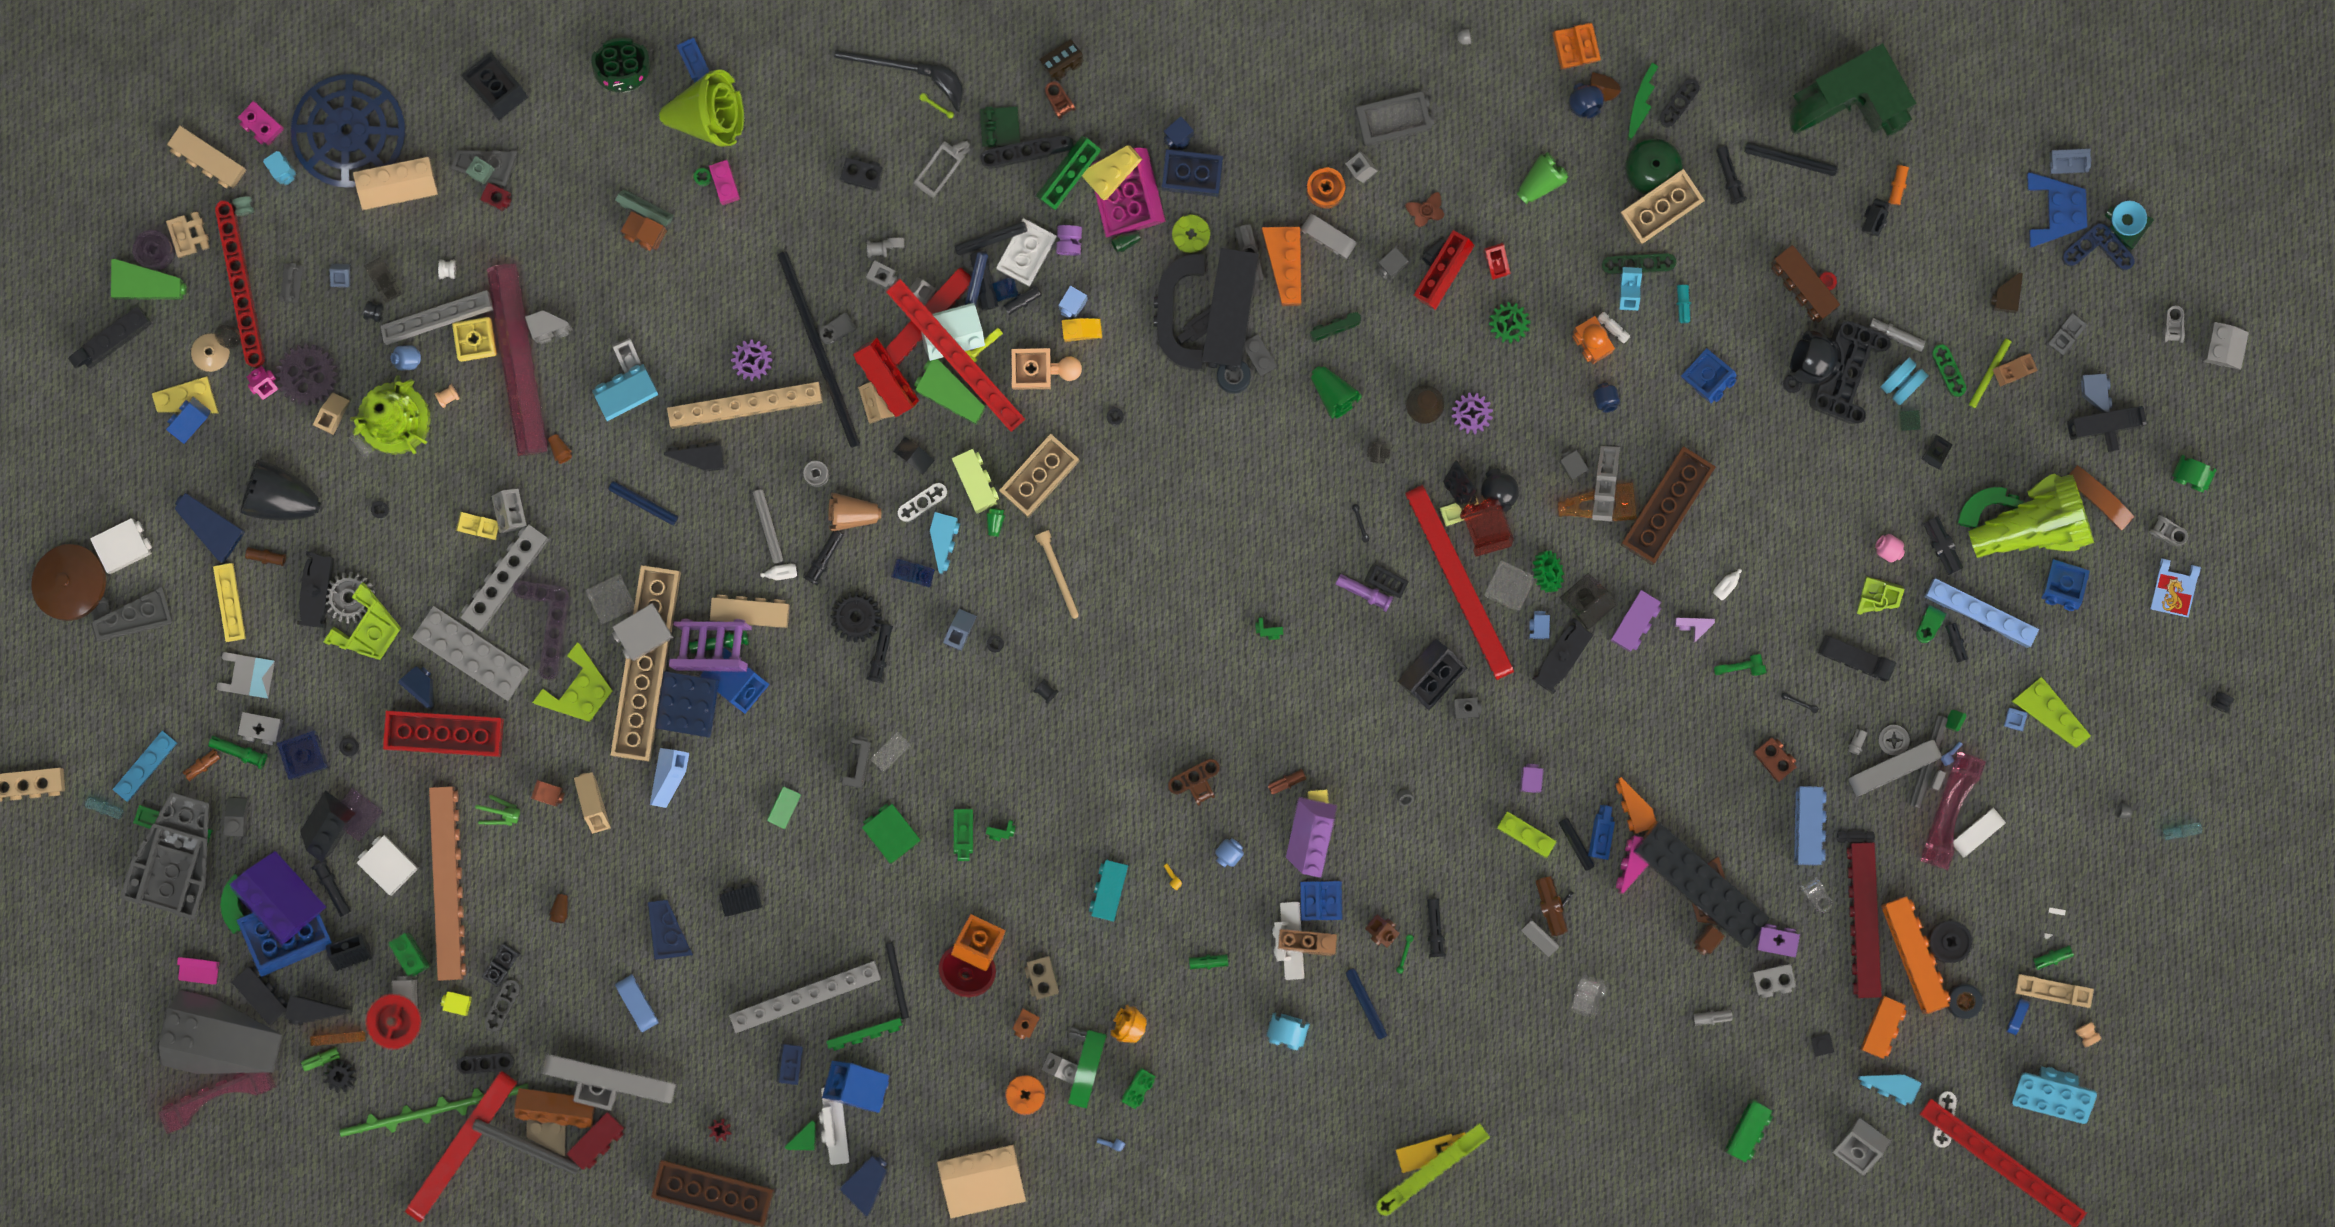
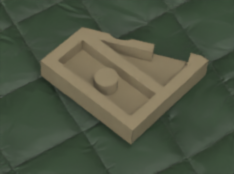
M527 1120L528 1139L561 1156H566V1126L551 1122L541 1123L536 1120Z

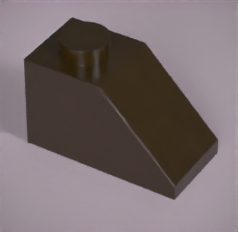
M2018 273L1998 288L1995 294L1991 295L1990 305H1993V310L2010 313L2018 312L2023 273Z

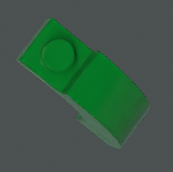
M1992 487L1981 490L1964 503L1958 514L1956 524L1975 529L1977 528L1980 514L1985 507L1999 504L2016 509L2024 501L2019 500L2020 497L2008 494V497L2005 496L2007 488Z
M234 874L225 885L220 904L223 919L233 934L241 931L237 919L246 916L241 907V900L230 888V883L238 878L239 874Z

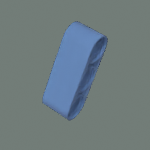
M631 974L615 983V986L641 1032H644L658 1024L659 1021L654 1016L655 1013L648 1001L645 1000L638 983L636 984V980Z

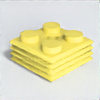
M484 317L452 323L457 359L459 361L497 355L491 318ZM473 335L479 338L475 344L470 341V339H473Z

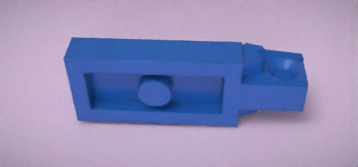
M694 38L677 45L694 82L709 72Z
M1600 805L1599 813L1596 814L1589 857L1609 860L1615 825L1613 817H1611V806Z

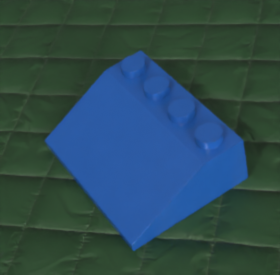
M253 913L237 919L261 977L326 949V945L332 944L319 914L283 945L278 942Z

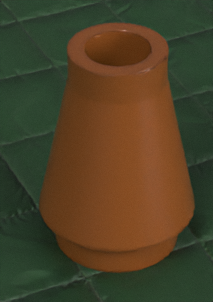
M558 434L548 439L555 461L563 464L572 458V451L560 439Z

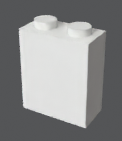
M131 518L90 538L108 574H112L152 554L150 551L152 548L148 538L144 539L141 533L144 529L139 521L136 522L135 519Z
M378 836L372 842L373 847L369 851L364 850L358 858L360 860L357 864L388 895L392 896L419 868L387 836Z

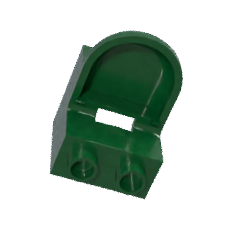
M1882 43L1817 78L1812 85L1794 94L1793 97L1798 105L1791 109L1789 117L1790 129L1793 134L1800 133L1846 108L1850 112L1851 106L1857 105L1873 134L1883 129L1888 137L1907 126V123L1912 120L1909 112L1917 103Z

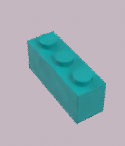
M1108 860L1105 861V864L1101 863L1098 873L1102 875L1101 880L1096 882L1094 893H1097L1096 900L1091 901L1089 912H1092L1093 917L1115 921L1128 865Z

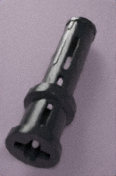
M1728 147L1718 148L1716 152L1727 184H1725V188L1730 194V204L1742 203L1747 200V197L1743 194L1742 182L1737 179Z
M839 531L832 532L817 559L811 562L812 566L808 573L803 576L805 580L818 586V580L822 573L826 572V565L844 536Z
M881 624L874 659L870 661V673L866 680L883 683L882 676L884 668L887 667L885 659L893 626Z
M326 859L322 863L320 862L312 866L311 869L315 870L320 879L319 884L324 885L339 916L342 917L350 913L351 910L334 880L336 879L335 874L331 873Z
M1428 899L1430 936H1428L1427 940L1430 942L1431 953L1429 958L1445 957L1446 953H1444L1443 947L1445 937L1441 933L1439 899Z

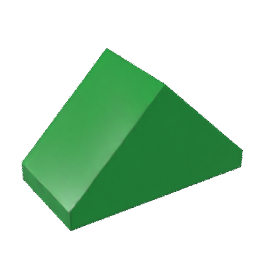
M812 1120L785 1146V1149L814 1151L816 1149V1122Z

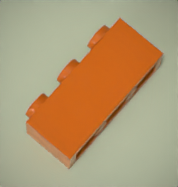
M1882 996L1860 1050L1884 1059L1885 1056L1888 1057L1892 1049L1890 1045L1892 1038L1895 1039L1899 1032L1898 1023L1900 1020L1903 1021L1906 1015V1005Z

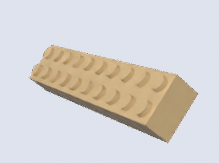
M641 565L633 614L650 604H654L672 633L681 572ZM670 640L635 661H632L631 658H626L611 756L651 762L662 680L666 670Z

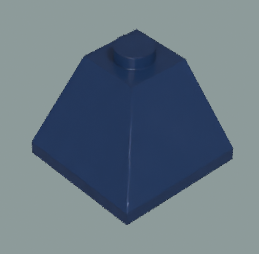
M415 666L398 683L426 708L433 709V679L429 677L431 673L423 666L421 669Z

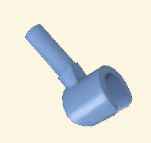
M1958 742L1952 750L1942 756L1941 761L1945 766L1955 761L1952 755L1963 745L1961 742Z
M1100 1138L1097 1140V1143L1109 1146L1116 1151H1122L1125 1143L1119 1139H1116L1114 1144Z

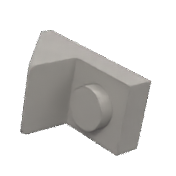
M630 338L612 345L624 373L629 372V369L635 365H642Z

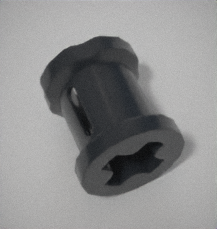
M1044 679L1033 692L1038 693L1046 700L1045 703L1048 704L1059 691L1053 690Z

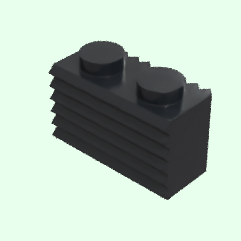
M750 882L741 885L742 889L734 890V887L723 889V893L719 894L724 917L763 908L758 885L753 886V883Z
M362 933L326 945L328 959L335 971L349 968V966L356 965L357 963L360 964V962L367 961L368 959L371 960L372 958L370 946Z

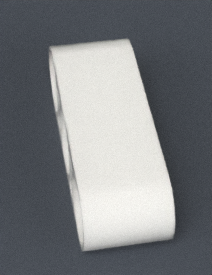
M1993 807L1986 815L1984 814L1971 827L1962 832L1957 839H1954L1951 844L1964 858L2006 822Z

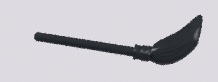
M835 51L834 57L838 59L915 71L918 75L931 77L932 81L949 98L957 112L960 111L963 86L957 75L946 66H932L931 64L921 62L914 64L842 51Z

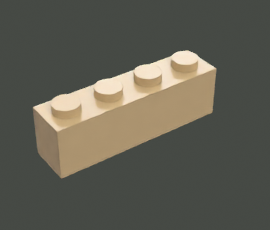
M179 126L167 144L172 148L170 152L179 158L183 155L187 158L186 162L194 168L197 165L203 168V174L209 178L215 176L219 179L217 183L226 189L228 186L234 189L246 171L244 167L181 126Z
M717 595V598H712L710 621L734 622V619L745 620V623L748 625L788 628L790 605L785 604L786 600L774 599V603L766 602L765 598H755V601H747V597L736 596L735 600L728 599V595Z

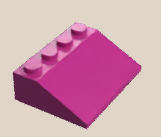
M1134 148L1142 160L1107 200H1102L1095 192L1106 238L1166 222L1147 148ZM1098 160V161H1095V162L1091 163L1090 166L1094 165L1095 163H1097V162H1099V161H1101V160Z

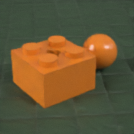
M1596 316L1575 327L1572 338L1577 346H1582L1584 351L1582 354L1587 362L1591 361L1592 365L1611 354L1615 349L1607 336L1606 330L1600 325Z

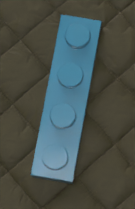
M161 731L112 790L126 802H129L178 743L167 733Z

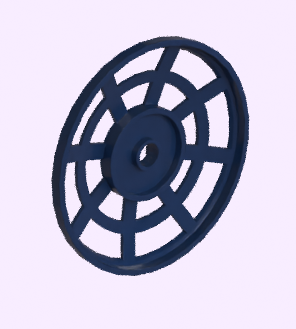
M336 75L318 82L301 98L292 117L291 141L298 160L315 178L335 187H356L355 181H349V169L362 167L369 162H372L376 167L395 164L404 145L405 121L397 100L383 85L361 75ZM346 80L345 90L333 92L324 98L316 92L317 89L330 82ZM354 80L368 83L379 89L382 94L373 100L364 93L353 91ZM311 96L317 104L310 113L308 124L297 125L300 110L305 101ZM344 96L343 107L333 110L327 103L334 98ZM352 96L361 98L369 104L359 111L351 107ZM387 99L391 102L396 112L399 128L387 127L385 116L379 107ZM322 108L328 115L324 125H313L318 111ZM373 110L376 111L379 117L381 127L370 126L366 118ZM345 125L352 127V131L348 135L342 133V128ZM307 132L309 144L315 153L308 162L304 159L299 149L296 133ZM313 132L324 133L327 142L320 149L316 146ZM370 134L380 135L378 144L371 151L366 143ZM386 135L398 136L395 150L388 162L384 164L377 155L384 146ZM334 148L341 152V163L332 161L324 155ZM359 149L367 156L358 162L349 163V153ZM321 160L331 167L341 169V181L325 177L314 170L313 167Z

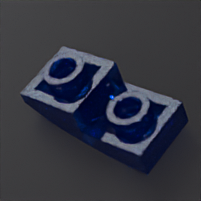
M896 559L891 577L930 588L935 569Z

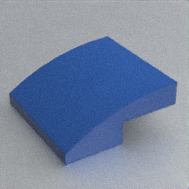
M1342 881L1301 882V920H1342Z

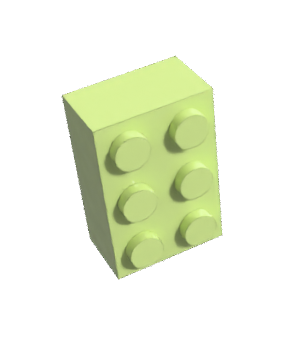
M971 449L953 457L954 465L976 514L998 505L996 500L999 497L995 488H990L988 484L991 482L987 470H982L981 468L983 461L979 452L974 453V450Z

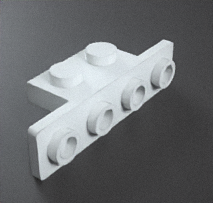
M1299 902L1281 903V922H1275V927H1273V936L1276 940L1274 954L1277 957V961H1284L1286 980L1304 979L1303 953L1278 949L1279 929L1301 931Z
M822 1098L823 1108L822 1112H819L820 1123H824L825 1131H822V1141L828 1146L830 1164L849 1163L843 1104Z

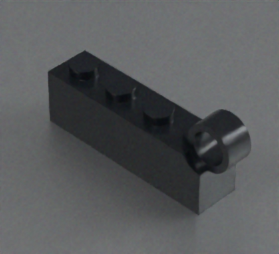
M136 306L81 346L79 350L69 356L68 360L75 369L84 364L91 369L152 325L144 311Z

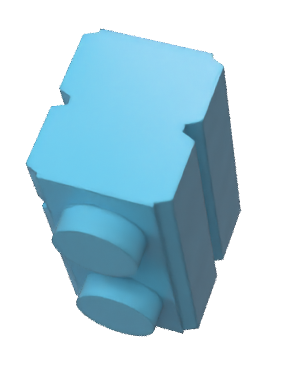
M276 151L264 159L263 162L268 170H270L269 172L280 184L284 183L287 185L294 180L296 172L280 151Z

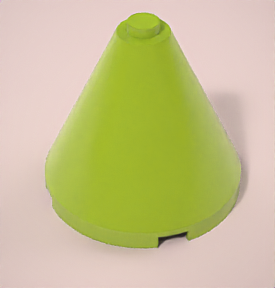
M725 70L709 71L662 107L659 113L660 121L665 126L720 147L734 145L737 142L735 138L741 135L744 124L742 97L740 91H735L731 84L735 83V80Z

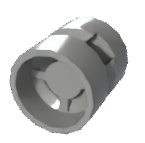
M820 461L809 462L803 471L806 482L812 487H822L829 481V470Z

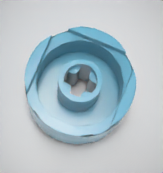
M1272 1013L1266 1034L1269 1037L1268 1042L1280 1045V1042L1288 1044L1287 1047L1294 1050L1303 1047L1310 1023L1306 1022L1304 1025L1301 1024L1302 1019L1281 1014V1017H1276L1277 1013Z

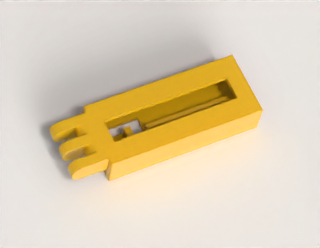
M1465 1132L1453 1136L1452 1134H1447L1396 1149L1402 1173L1426 1166L1432 1159L1438 1156L1435 1146L1448 1143V1145L1441 1147L1443 1152L1464 1136Z

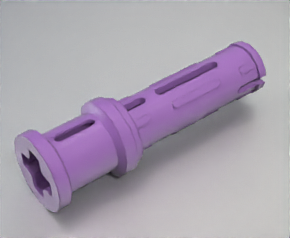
M1340 574L1335 584L1368 600L1370 605L1375 604L1383 608L1385 612L1388 610L1393 596L1389 597L1379 592L1377 588H1368L1343 574Z

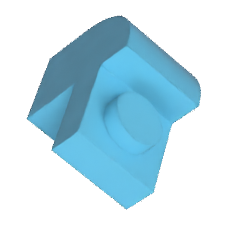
M1623 267L1620 278L1619 310L1639 311L1642 268Z

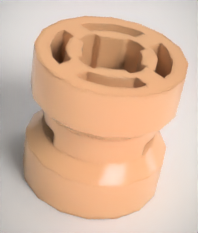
M2092 1021L2075 1030L2077 1035L2083 1039L2082 1044L2085 1048L2102 1039L2100 1034L2095 1032V1026Z

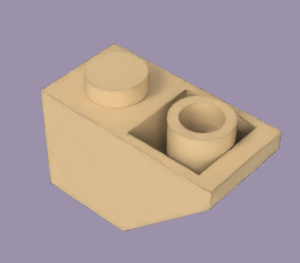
M332 393L321 407L313 425L334 435L350 400Z

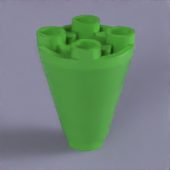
M1548 152L1545 155L1542 153L1538 157L1519 187L1517 195L1526 204L1544 196L1568 181L1566 170L1562 166L1557 167L1554 162L1555 159Z

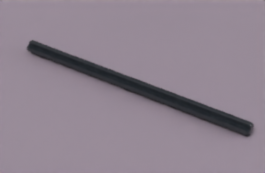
M786 251L780 252L777 255L847 440L851 448L860 445L858 436L789 255Z

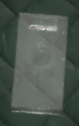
M897 732L870 759L885 772L911 745Z

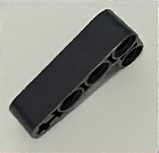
M1827 635L1824 636L1818 650V654L1838 663H1845L1844 665L1857 671L1861 670L1862 673L1874 678L1878 677L1884 682L1890 680L1896 666V662L1888 658L1875 656Z

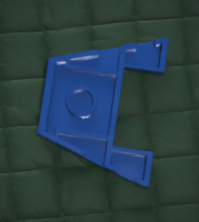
M2027 173L2028 191H2048L2049 229L2029 230L2030 248L2087 228L2086 189L2037 174Z

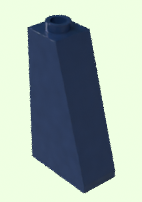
M189 494L180 495L175 502V505H177L175 510L215 558L225 564L245 534V531Z

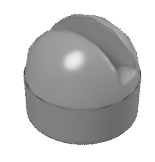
M1469 28L1463 29L1458 33V41L1461 44L1472 43Z

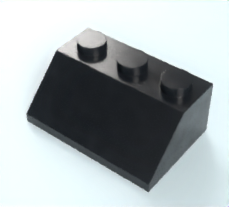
M1435 639L1401 676L1398 682L1427 710H1430L1465 672L1467 667L1448 647Z
M328 791L323 793L300 831L306 851L321 863L334 851L356 815L353 810Z

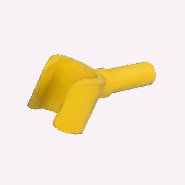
M1167 863L1164 865V868L1172 878L1169 884L1175 890H1178L1182 882Z

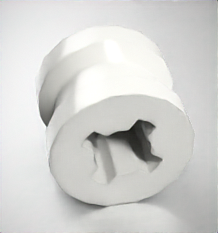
M439 260V279H444L445 277L456 278L455 260H450L449 262Z

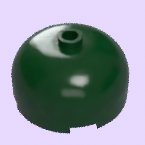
M1658 138L1646 139L1636 144L1629 152L1625 162V175L1633 189L1644 195L1683 169L1682 158L1678 150L1671 143ZM1654 161L1656 164H1659V166L1654 167L1652 162Z

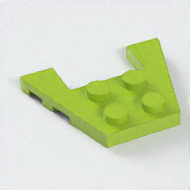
M362 582L352 598L367 607L368 610L357 628L349 637L333 627L323 642L381 660L401 630V627L367 585Z
M577 642L567 657L583 668L560 700L542 689L533 703L591 722L613 690L582 646Z

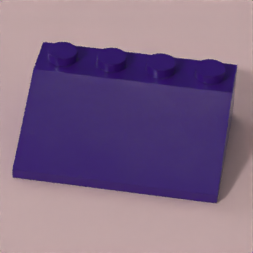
M276 851L253 865L230 883L231 890L281 945L285 944L326 908L321 900Z

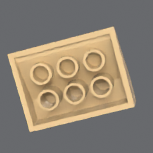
M1014 1145L937 1162L950 1218L1026 1202Z

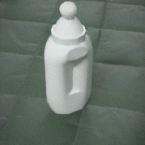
M792 563L776 565L765 573H761L760 576L773 580L794 578L797 576L796 565Z
M1738 569L1736 572L1726 575L1714 588L1713 594L1720 600H1724L1737 586L1739 573L1742 570Z

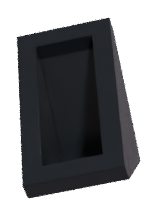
M906 437L902 439L893 451L922 475L935 461L923 449Z

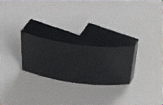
M504 943L488 965L482 978L498 987L521 953L507 943Z

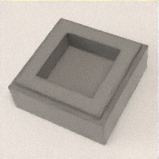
M1936 771L1930 789L1939 791L1946 772Z

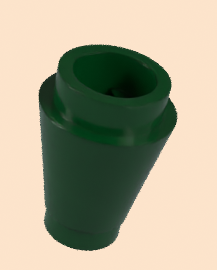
M1134 230L1114 235V238H1111V243L1116 252H1124L1141 239L1138 231Z

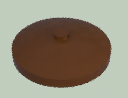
M75 544L57 546L48 551L37 563L32 575V594L36 604L45 614L63 621L77 620L91 613L101 601L106 587V573L100 559L89 549Z

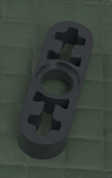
M1686 80L1663 110L1659 118L1662 126L1666 128L1674 126L1700 90L1699 83L1696 80ZM1687 84H1694L1695 92L1691 91L1687 97L1680 94L1681 91L1685 94L1688 89ZM1678 98L1683 99L1685 102V106L1681 109L1676 108L1674 105V101ZM1669 107H1671L1675 112L1679 113V115L1674 113V115L1671 118L1673 122H1664L1665 117L1663 116H1668L1672 111L1668 109Z

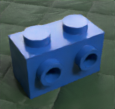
M194 397L189 401L185 400L179 407L181 411L177 415L173 413L167 421L169 425L166 430L183 444L194 434L211 412Z

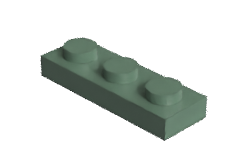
M624 189L617 195L615 200L622 207L632 209L638 215L648 217L665 227L671 223L674 217L671 213Z

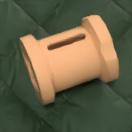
M452 384L444 391L435 393L437 400L443 408L449 402L460 399Z

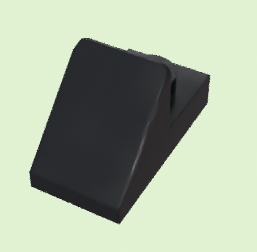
M1936 434L1921 459L1929 465L1940 469L1953 444Z

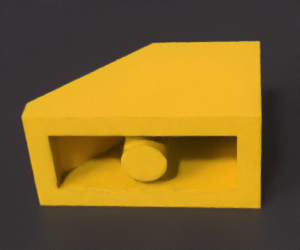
M1079 318L1062 320L1064 342L1102 338L1100 319Z

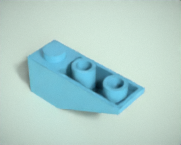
M935 512L930 534L938 571L943 575V571H947L950 560H947L949 552H953L955 542L952 539L954 534H958L960 523H957L958 519L956 517Z
M1902 1074L1858 1076L1857 1078L1861 1080V1085L1869 1089L1872 1086L1879 1089V1094L1886 1097L1890 1094L1896 1097V1102L1905 1106L1907 1103H1913L1922 1084Z

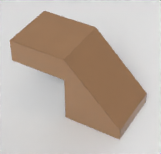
M2031 354L2024 355L1992 369L2000 387L2038 371Z

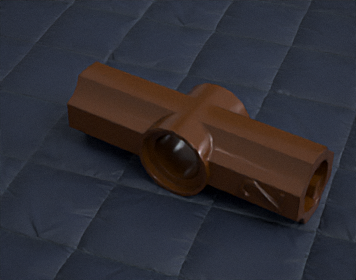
M1544 877L1535 881L1541 899L1540 907L1544 917L1547 919L1551 936L1554 937L1567 933L1568 929L1563 915V904L1559 895H1557L1552 877Z

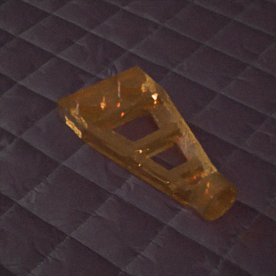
M1633 483L1616 484V508L1613 510L1612 521L1637 519ZM1595 491L1558 502L1559 517L1577 516L1593 518V510H1581L1579 504L1588 500L1595 501Z

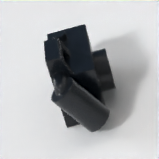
M1876 198L1872 206L1867 207L1864 214L1866 221L1861 231L1868 235L1879 237L1882 228L1887 223L1889 202Z

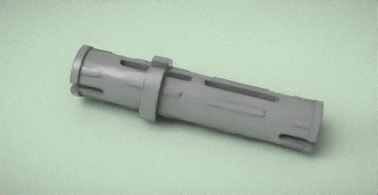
M1872 318L1868 327L1919 352L1922 351L1926 342L1893 327L1891 323L1886 324L1875 318Z

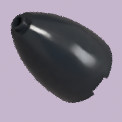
M256 460L246 493L244 494L240 513L265 520H297L311 517L314 513H318L321 502H318L319 498L293 474L263 460Z

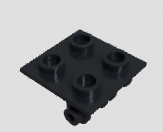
M1455 460L1443 483L1455 499L1456 504L1460 506L1462 511H1465L1468 504L1472 506L1477 503L1476 496L1474 495L1477 489L1458 461Z

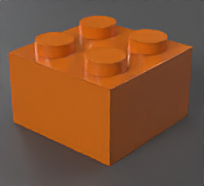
M970 914L954 944L952 955L987 971L1002 943L1005 930Z

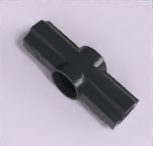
M1939 516L1923 523L1932 541L1931 546L1935 548V554L1940 558L1947 574L1950 575L1962 569V563L1955 551V544L1951 536L1946 533Z

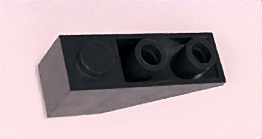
M717 442L707 443L706 447L689 445L687 449L680 450L679 447L668 448L667 452H664V455L668 458L705 472L725 469L723 449Z

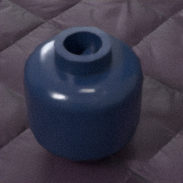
M1608 383L1598 385V388L1593 393L1598 410L1604 413L1616 410L1620 404L1617 388Z

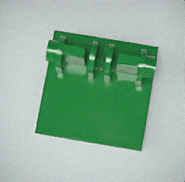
M1143 1068L1140 1071L1138 1070L1133 1078L1134 1080L1131 1081L1132 1084L1128 1086L1129 1089L1123 1094L1121 1102L1136 1109L1137 1106L1142 1104L1146 1091L1153 1086L1156 1076Z

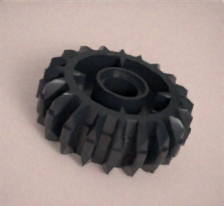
M855 591V597H852L851 592H848L849 599L842 595V603L837 600L835 601L839 608L832 607L831 609L837 612L836 615H830V618L836 619L831 625H838L834 631L835 633L842 631L839 636L841 639L847 635V642H850L851 637H854V643L858 642V637H860L862 642H865V635L871 639L872 636L869 634L871 631L877 634L874 626L881 627V624L876 622V620H882V616H876V613H880L881 609H874L878 602L876 601L871 604L872 596L866 600V593L864 592L861 598L858 591ZM854 612L861 613L862 617L859 622L851 620V615Z

